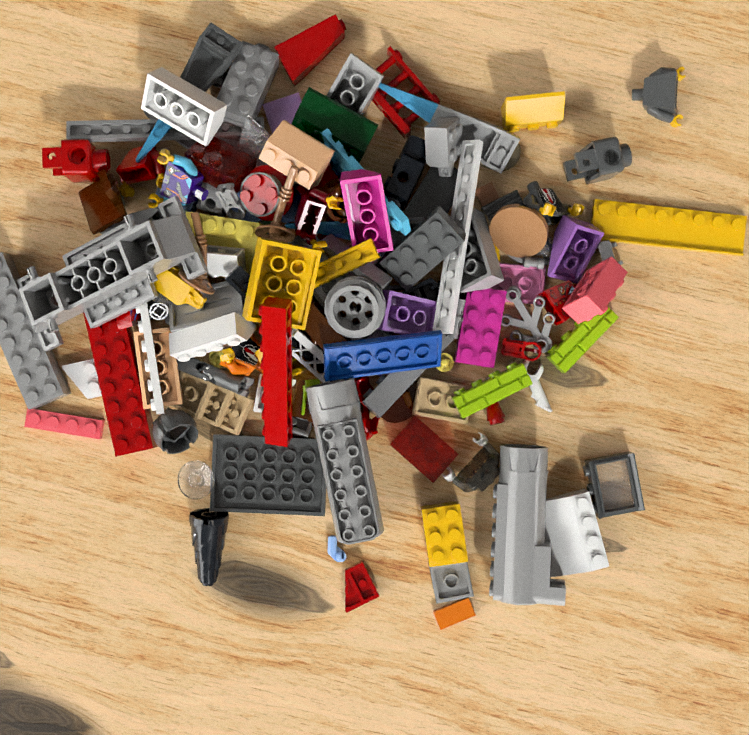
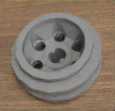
M350 276L339 280L330 289L325 299L324 313L329 325L337 333L348 338H362L372 334L379 328L386 313V300L382 290L375 282L362 276ZM352 290L359 291V293L353 294ZM339 296H345L346 301L340 302ZM366 296L369 297V299L371 300V302H368V301H367ZM354 301L356 304L360 303L361 308H358V306L354 307L352 305V302ZM342 310L345 311V312H346V316L343 317V316L340 314V311H342ZM371 311L373 316L367 317L365 312ZM358 318L360 323H353L352 320Z

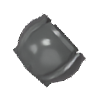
M168 407L165 410V414H161L153 422V439L157 446L168 454H177L189 449V443H195L198 438L195 420L191 415L182 410Z

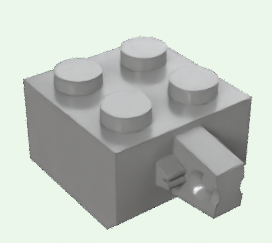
M437 117L424 127L426 163L430 167H438L439 176L451 177L453 175L454 162L461 155L462 144L460 136L462 135L463 127L460 124V118Z

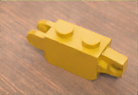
M174 266L156 275L158 281L153 282L156 291L174 304H189L197 309L203 307L207 298L179 276L180 269Z

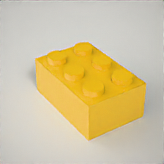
M453 501L421 506L429 566L435 567L468 562L460 503Z

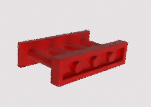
M391 46L388 47L387 55L389 58L375 70L382 74L395 63L402 72L387 85L395 88L408 78L414 85L408 93L417 95L420 92L425 99L440 104L438 96L435 93L431 94L405 64L401 53L397 49L393 50ZM378 89L372 102L402 137L406 139L411 135V124L420 116L413 112L406 119H402L397 113H399L398 110L404 105L399 101L389 104L385 100L387 93L382 89Z

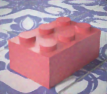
M612 256L598 263L585 272L562 309L578 324L585 320L590 321L598 314L602 315L607 311L608 303L615 298L616 290L623 285V279L628 272Z

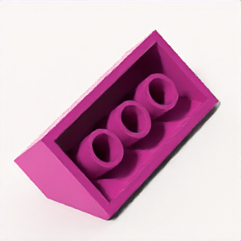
M364 169L341 172L340 184L352 247L372 238L378 253L394 251L381 173Z

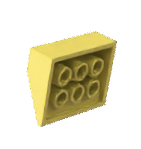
M186 211V213H185V214H186V217H187V219H188V222H189V224H190V227H191V229H192V231H193L194 236H196V235H195L194 226H193V222H192V218H191V214H190V213H194V212H187V211ZM199 213L203 233L206 235L205 239H207L206 243L213 246L244 248L246 272L250 275L258 238L255 235V228L263 224Z

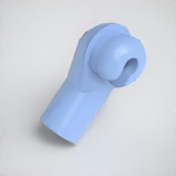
M328 536V554L335 561L344 562L347 555L337 546L336 536Z

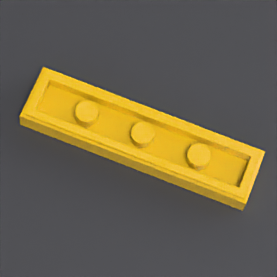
M370 238L320 262L314 289L380 258L373 239Z

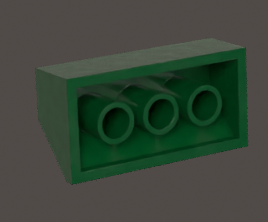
M310 87L307 89L292 121V125L324 145L321 132L328 128L332 133L333 141L335 143L339 141L344 146L348 157L353 156L358 163L363 158L378 127V124Z

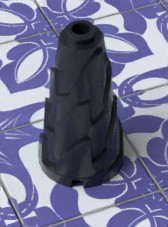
M209 508L197 509L189 514L195 564H197L198 579L203 586H212L217 581L229 520L228 512H209Z

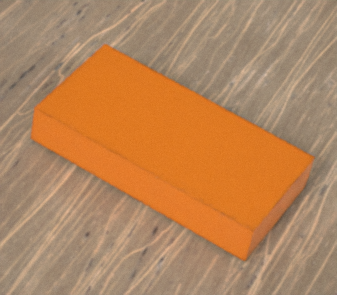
M469 598L460 599L433 611L440 630L476 616Z

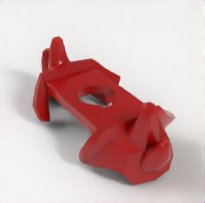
M368 376L355 378L361 403L365 400L362 396L370 388L374 390L369 383ZM362 403L363 411L361 415L366 440H369L378 433L377 426L380 418L375 416L371 419L368 408Z

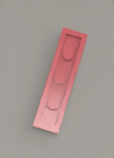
M27 408L24 427L102 439L105 420L41 409L28 410Z

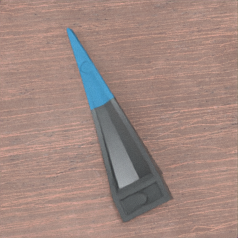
M210 23L198 38L180 78L206 92L232 65V61L243 48V43L213 23ZM158 119L136 157L137 163L172 128L170 125Z

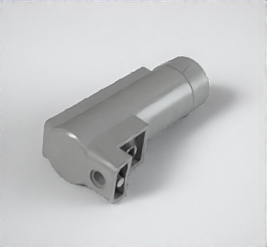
M354 378L306 387L309 410L314 424L337 541L350 545L373 540L382 535L384 526Z
M525 444L500 445L498 484L494 485L493 498L497 499V504L494 503L492 518H496V523L493 522L492 537L495 538V542H492L491 557H494V561H491L490 577H494V580H491L489 596H493V600L513 605L545 604L565 606V580L550 579L551 540H545L546 492L549 470H547L548 447Z

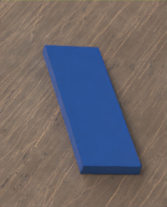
M441 330L323 344L325 382L441 367L443 333Z

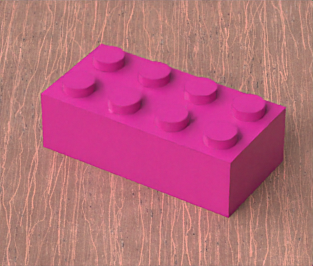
M484 289L465 292L464 300H466L462 315L464 319L459 328L454 362L494 368L507 291Z

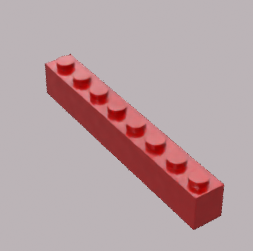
M267 297L259 307V316H262L259 333L262 334L260 352H263V358L260 363V368L263 370L261 386L264 387L261 402L264 403L262 435L265 436V444L288 447L293 437L292 300Z

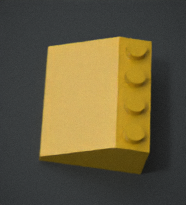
M258 237L242 312L245 320L262 322V316H259V307L267 297L291 299L292 328L305 330L322 251Z

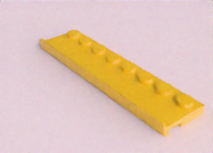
M599 199L593 200L591 224L604 232L601 241L609 240L610 242L744 256L743 249L747 216Z

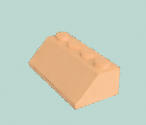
M170 327L152 329L164 406L183 404L177 359L170 356L169 334L172 333ZM137 331L133 332L143 408L149 409L151 408L150 399H154L153 391L148 390L147 380L151 379L150 371L146 372L144 360H148L147 352H143L141 341L145 340L144 333Z

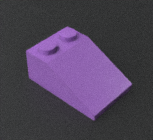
M563 215L554 233L547 275L564 281L570 280L572 283L577 284L600 243L604 232L591 223Z
M382 290L386 300V313L379 328L376 330L400 335L433 331L436 301L391 290Z

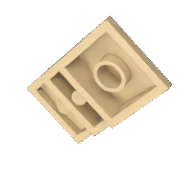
M181 371L179 378L183 404L171 406L197 419L239 435L254 400Z

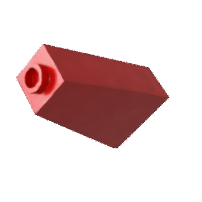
M336 14L274 46L293 86L300 83L345 39L346 26L342 19L339 20Z

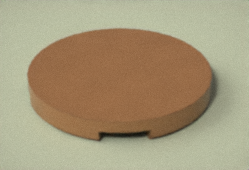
M510 204L500 208L494 214L489 226V232L495 246L505 254L519 258L530 257L540 252L546 244L549 233L545 218L537 210L520 206V204Z

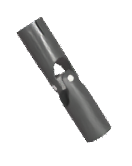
M190 358L186 362H181L177 359L178 370L212 382L237 394H241L246 387L247 379L242 376L233 375L229 371L214 367L196 358Z

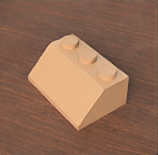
M283 120L266 141L259 159L288 176L292 165L298 167L299 170L295 181L310 190L319 185L335 151L286 120Z

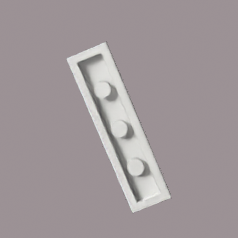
M293 328L292 337L299 341V348H292V356L319 380L326 383L324 373L316 371V364H324L323 351L314 345L299 329ZM302 351H310L313 354V360L304 361L302 359Z

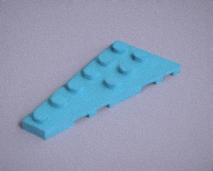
M328 128L321 132L325 145L335 151L330 163L332 170L338 178L341 177V172L364 169L353 156L348 157L344 146L339 141L336 143L333 141L332 133ZM385 196L389 222L396 231L407 235L411 232L408 217L393 201L388 202Z

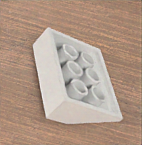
M580 489L547 498L545 540H551L550 577L591 572L609 567L589 491Z

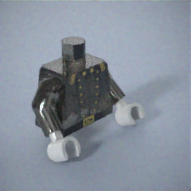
M478 432L481 435L480 440L473 437V441L479 446H483V448L459 472L458 476L455 475L450 467H446L449 471L448 475L441 473L446 481H453L454 485L467 493L475 490L483 492L500 474L498 467L500 455L490 443H487V437Z

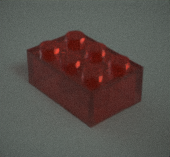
M216 137L212 138L208 146L196 142L184 153V157L191 159L198 171L203 174L204 182L215 188L220 184L233 183L236 193L240 191L241 184L249 172L256 168L257 158Z
M416 415L406 423L389 443L390 446L432 483L438 479L459 455Z

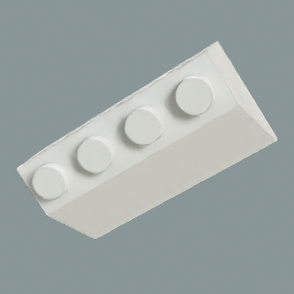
M161 67L147 74L141 109L202 145L208 146L223 123L227 104Z
M236 312L170 333V356L178 359V361L186 362L196 356L201 357L212 351H221L228 346H237L241 342L247 341L257 329V326L253 322L245 320L244 317Z

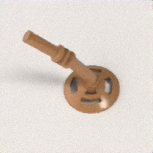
M291 166L286 182L281 187L273 222L270 225L256 227V236L286 243L292 242L295 239V234L292 231L282 227L281 220L286 203L289 202L293 192L292 186L299 170L298 167Z
M199 212L190 213L196 235L195 239L207 266V246L209 245L206 243L207 239H205L206 235L203 233ZM179 271V276L193 288L206 294H214L215 289L206 279L207 273L188 280L185 271Z

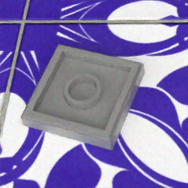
M467 562L435 567L429 566L436 604L474 597Z

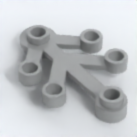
M515 285L510 286L507 289L506 298L515 304L523 320L514 318L509 314H504L501 325L505 327L512 325L530 330L533 336L524 335L519 330H514L510 334V339L535 341L538 343L543 341L546 346L542 347V353L548 352L552 347L549 333L556 319L555 315L552 312L544 315L543 322L545 324L541 333L537 325L541 310L546 303L545 298L537 296L534 299V310L531 317L520 298L522 295L521 289ZM510 292H515L516 297L512 298ZM541 299L543 301V304L538 305L536 303V300ZM546 316H551L553 320L547 321ZM507 317L510 322L505 323L503 318ZM513 334H518L519 339H514Z

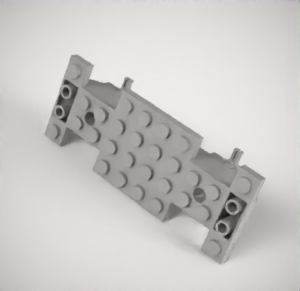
M174 196L158 205L163 219L148 220L140 225H136L132 214L124 216L125 223L63 255L66 267L55 273H48L39 277L35 266L27 268L28 274L17 280L19 292L34 333L38 334L44 351H50L64 344L58 325L83 312L90 328H96L158 297L153 283L158 281L156 275L180 263L188 280L209 272L179 197Z

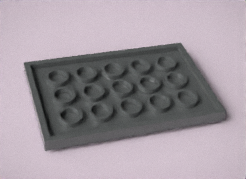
M213 434L210 511L325 516L326 484L317 439L292 437L288 447L265 444V436Z

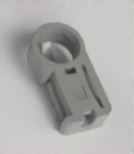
M234 184L218 185L216 195L226 211V215L232 219L242 220L245 217L246 209L233 188ZM231 208H238V212L233 211Z

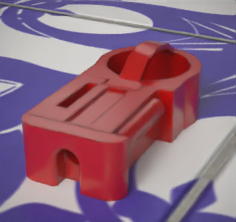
M508 337L503 339L502 355L535 361L542 354V347L538 342L507 340ZM533 344L536 345L538 349L527 348L526 346ZM525 351L538 353L539 355L535 358H530L526 355Z

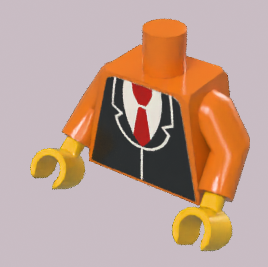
M254 334L247 341L222 350L224 355L220 357V365L228 368L231 374L249 376L254 369L263 374L260 362L254 353L260 349V344Z

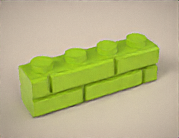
M608 307L605 313L594 316L590 321L585 320L579 324L575 322L574 325L576 327L571 332L567 330L561 336L562 341L558 345L554 344L551 347L546 358L560 372L566 373L619 317Z
M515 361L505 366L507 370L501 373L499 370L488 375L489 379L485 381L478 379L472 382V387L467 390L463 387L454 391L455 395L451 399L460 417L463 419L532 385L533 383L524 364H517Z

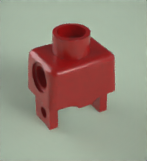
M87 139L61 140V147L42 148L43 168L53 169V176H65L73 183L97 182L100 180L99 171L105 169L107 172H110L111 170L109 150L97 149ZM55 153V156L49 159V154Z

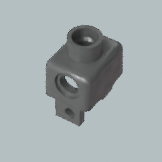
M617 137L591 141L579 152L574 153V160L563 162L567 182L584 178L585 183L588 185L609 180L622 172L625 167L631 165L632 153L629 145L626 143L620 144ZM576 169L577 175L572 174L571 170Z

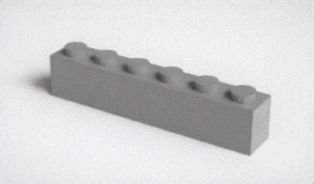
M443 333L441 353L455 338L446 337V334ZM427 368L389 373L387 376L383 374L376 381L378 386L374 390L370 388L362 396L365 399L362 403L377 418H380Z

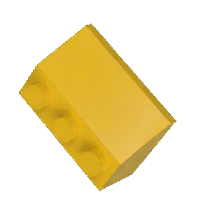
M565 91L506 97L501 106L503 129L512 133L518 132L523 128L532 131L542 126H546L548 129L558 127L564 118Z

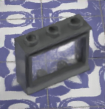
M624 452L585 460L583 471L585 477L588 476L589 484H587V490L592 497V504L597 518L601 519L645 510L634 453Z

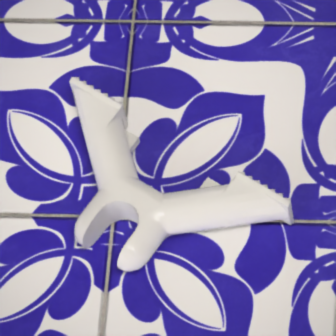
M524 359L522 363L524 364L525 369L527 371V366L530 361ZM540 364L535 374H528L533 383L529 386L532 391L531 397L535 399L537 407L552 412L553 410H551L539 381L544 371L543 365Z

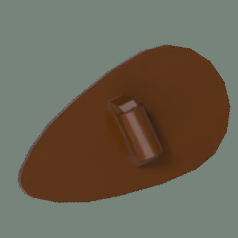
M418 380L410 385L381 418L387 422L399 423L414 416L412 415Z

